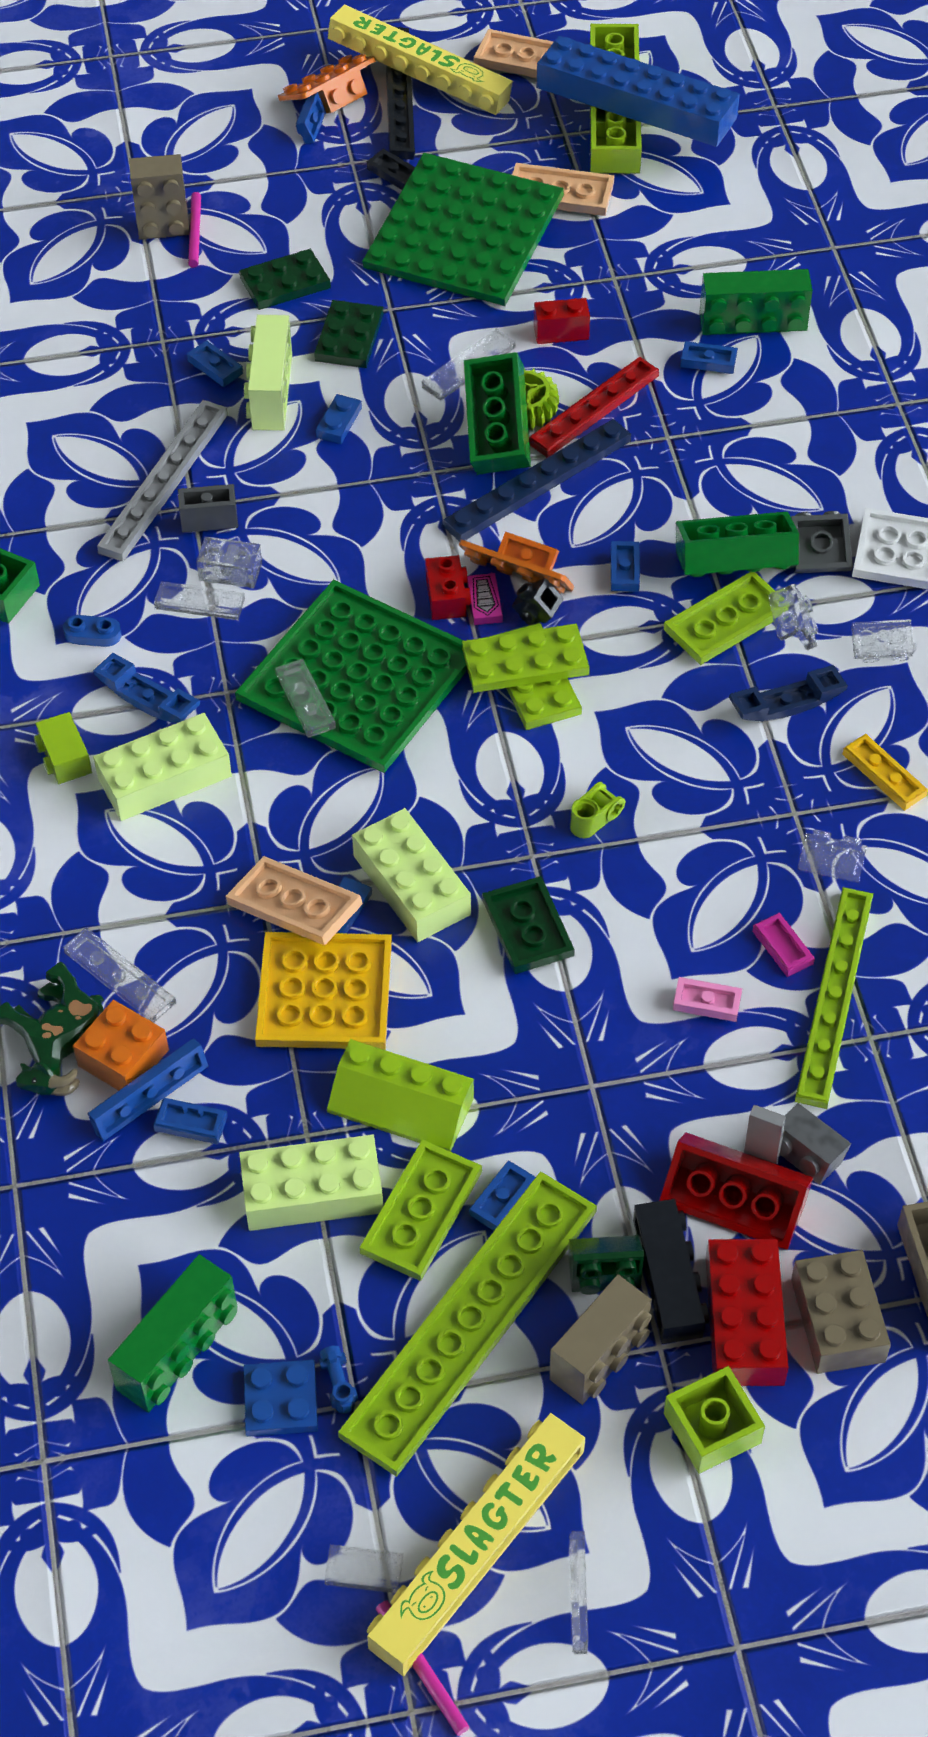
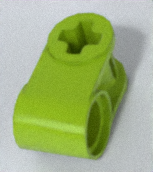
M596 783L586 794L572 804L571 832L579 838H590L608 822L619 816L625 806V799L621 796L616 797L609 792L604 783Z

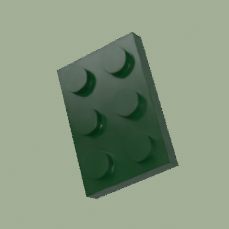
M311 248L239 270L240 279L258 310L331 288L330 279Z
M332 300L314 353L315 361L367 368L384 315L383 307Z
M541 876L482 893V901L514 974L574 957L575 949Z

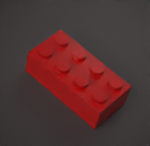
M708 1239L705 1261L713 1373L729 1366L741 1386H785L789 1367L778 1239Z

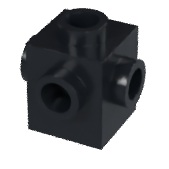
M545 578L532 584L525 583L518 589L516 593L517 598L511 607L530 626L540 622H548L554 616L564 598Z

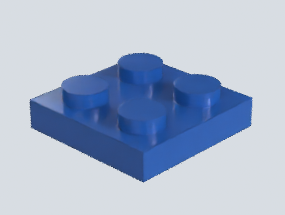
M314 1360L244 1365L245 1431L247 1437L318 1432Z

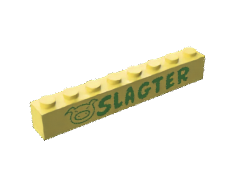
M345 4L330 17L328 39L360 54H365L367 57L374 56L376 61L494 115H497L510 100L513 81Z
M552 1413L543 1422L538 1420L532 1426L527 1435L528 1441L521 1449L516 1447L512 1450L506 1459V1467L499 1476L495 1473L489 1478L483 1488L484 1494L478 1502L471 1501L466 1506L460 1517L462 1521L453 1531L450 1528L443 1534L437 1545L439 1549L430 1559L427 1556L420 1562L414 1572L416 1576L408 1587L402 1585L396 1591L391 1600V1608L384 1616L378 1614L370 1623L367 1629L368 1649L403 1677L412 1667L416 1658L425 1651L584 1453L585 1437Z

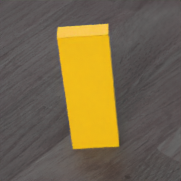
M866 733L843 748L842 755L904 811L927 796L928 789Z

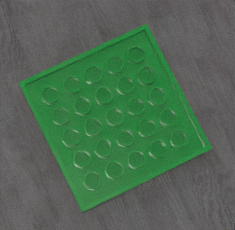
M423 153L362 261L363 268L506 306L564 196V190L561 187Z
M333 579L235 692L236 700L385 773L468 670L462 649V641L464 640Z

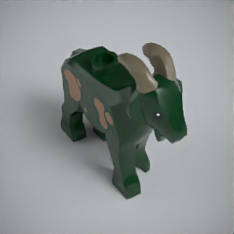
M59 962L46 972V979L50 982L39 989L37 993L40 999L55 1001L58 1004L53 1005L44 1012L38 1020L31 1017L20 1005L13 1008L8 1002H5L0 1006V1024L12 1027L24 1038L30 1055L35 1061L32 1067L24 1063L20 1064L22 1072L16 1077V1084L20 1089L40 1095L67 1096L78 1088L80 1083L79 1079L76 1078L78 1070L74 1068L67 1075L61 1076L62 1060L74 1052V1043L104 1010L101 1004L104 1001L103 997L100 995L88 996L77 986L76 978L69 972L64 963Z

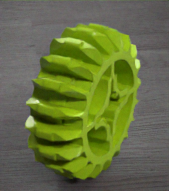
M524 368L528 428L533 431L536 425L543 427L545 422H550L551 418L556 415L559 395L557 384L552 382V377H546L544 372L536 373L535 368L531 371H527Z

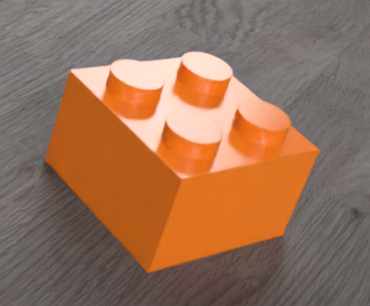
M114 999L73 1045L78 1067L118 1091L158 1064L169 1051L165 1029Z

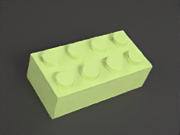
M257 315L256 326H251V342H254V344H249L248 357L251 363L246 365V378L249 382L244 383V398L249 399V402L246 403V418L251 419L252 430L285 431L292 364L289 315Z
M205 713L93 756L97 778L121 821L232 777L229 753Z
M406 808L352 834L355 859L417 943L471 915V893Z
M374 1134L239 1152L249 1231L379 1214L383 1208V1194Z

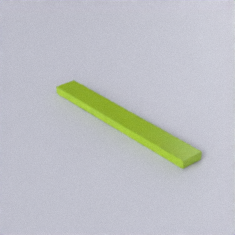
M842 888L796 1092L795 1102L823 1109L828 1107L874 893Z

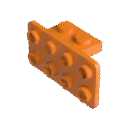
M360 54L353 58L352 55L344 56L338 59L339 64L335 66L331 64L321 68L320 74L305 76L302 78V83L298 85L295 83L284 87V92L278 95L279 101L301 100L318 92L326 113H333L368 94L360 70L376 62L375 57H366L365 54Z
M506 531L498 552L460 540L459 546L465 551L464 555L469 557L470 561L475 564L486 566L487 563H490L496 567L497 571L507 575H512L513 572H516L522 576L523 580L530 583L546 578L562 594H564L565 589L571 592L574 589V585L565 575L552 571L559 554L558 549Z

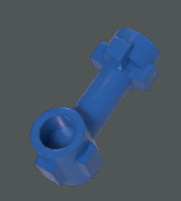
M339 1346L326 1347L320 1351L321 1359H319L321 1370L328 1369L333 1390L329 1395L332 1408H335L337 1412L346 1414L354 1409L355 1402L358 1401L356 1388L346 1382L341 1365L347 1363L345 1353H341Z

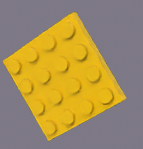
M265 932L255 1035L256 1047L346 1049L350 1039L386 1050L392 934L336 933L324 946L293 932Z

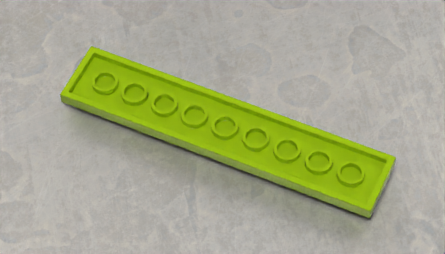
M540 1171L338 1431L339 1438L397 1477L568 1251L569 1239H577L595 1215L597 1205Z

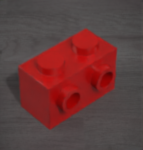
M587 298L534 302V331L537 344L589 340L590 312Z
M459 555L425 558L426 583L432 620L466 617V605H471L470 588H464V584L468 583L466 566L461 567Z

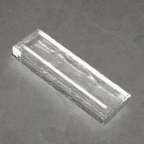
M161 581L154 606L158 610L239 620L245 601L244 592Z
M300 659L276 667V675L307 737L309 738L335 729L336 722L304 660Z
M571 1531L569 1536L572 1652L574 1654H587L588 1617L585 1531Z

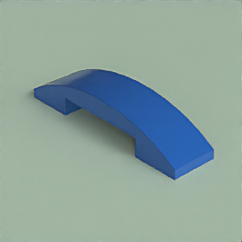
M115 653L110 654L93 670L94 675L119 697L139 710L164 721L179 723L200 705L199 699L179 688L171 692L137 673L133 663Z

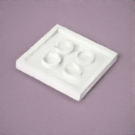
M865 508L852 577L928 589V518Z

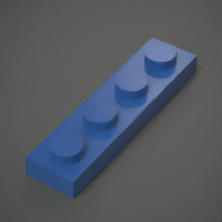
M194 1038L88 1112L87 1114L96 1135L104 1142L160 1102L163 1097H167L209 1067L201 1044Z

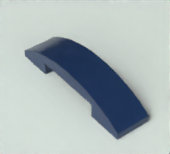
M831 665L808 672L807 678L804 681L761 693L757 687H752L729 694V699L742 719L768 721L793 716L815 708L847 690L848 685L836 667Z

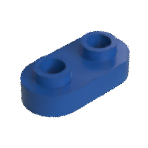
M74 615L69 617L63 624L65 638L72 644L109 647L117 644L122 636L119 622L109 617Z

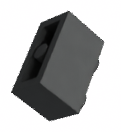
M234 484L178 489L182 533L238 528Z

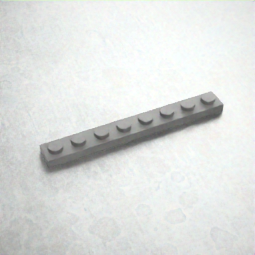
M202 400L97 545L98 554L124 562L228 416L227 407Z

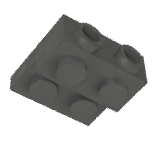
M828 511L823 513V515H812L809 512H801L791 516L799 532V565H794V573L852 570L848 513L840 514L838 511Z

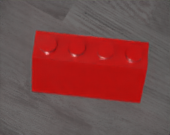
M685 1132L677 1142L659 1201L675 1199L678 1211L683 1210L686 1214L755 1239H778V1247L788 1250L814 1177Z

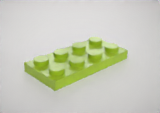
M749 572L665 621L664 631L696 662L702 665L789 613L790 604L756 572Z
M577 623L462 641V649L473 693L589 675L590 667Z
M541 623L493 636L543 629ZM568 678L506 688L526 730L582 715V706Z
M422 1139L359 1247L360 1254L421 1281L482 1173V1165Z

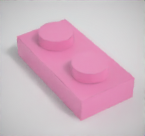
M679 977L673 1010L736 1022L743 988Z

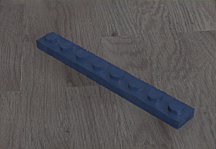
M612 419L443 519V527L459 542L460 540L465 541L631 442V433L616 420Z

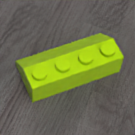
M350 1039L337 1067L327 1113L418 1143L423 1139L451 1152L474 1100V1079Z

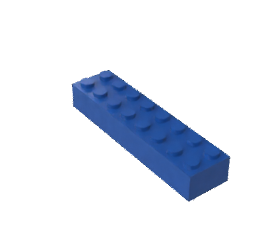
M558 36L537 63L536 88L715 147L719 145L737 119L740 93L606 51L590 44H584L568 37Z

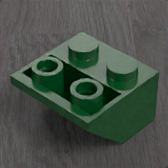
M638 1235L569 1239L568 1259L572 1292H581L586 1295L603 1291L617 1275H620L634 1287L641 1288L644 1253Z

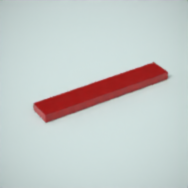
M638 357L529 437V445L546 458L550 457L659 377V369L643 358Z

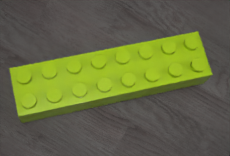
M590 24V45L639 61V24ZM590 106V172L601 174L640 173L642 153L641 122Z

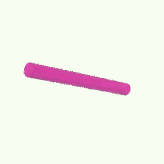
M193 192L191 195L188 265L192 268L197 267L199 264L201 194L199 192Z
M388 1600L383 1601L376 1607V1611L384 1616L391 1608V1604ZM421 1653L414 1661L412 1667L455 1734L460 1736L470 1727Z

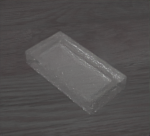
M330 1545L324 1580L325 1585L396 1593L400 1587L404 1559L403 1553Z

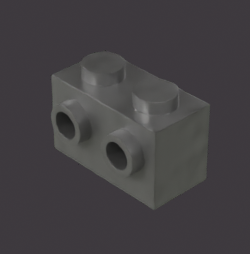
M797 1103L784 1115L786 1121L780 1155L803 1174L814 1177L813 1181L820 1185L841 1165L852 1143Z

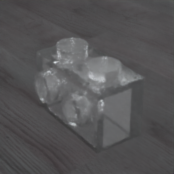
M206 536L197 558L199 581L234 585L237 587L255 588L262 566L260 544Z

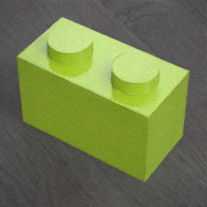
M70 712L35 723L38 735L33 736L36 748L39 753H45L46 757L43 758L46 771L48 775L54 774L58 785L92 773L89 754Z

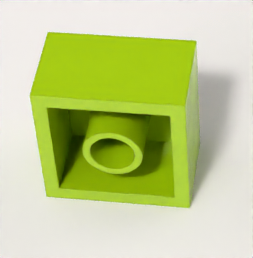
M729 1366L667 1395L665 1399L663 1414L698 1474L762 1443L765 1425Z

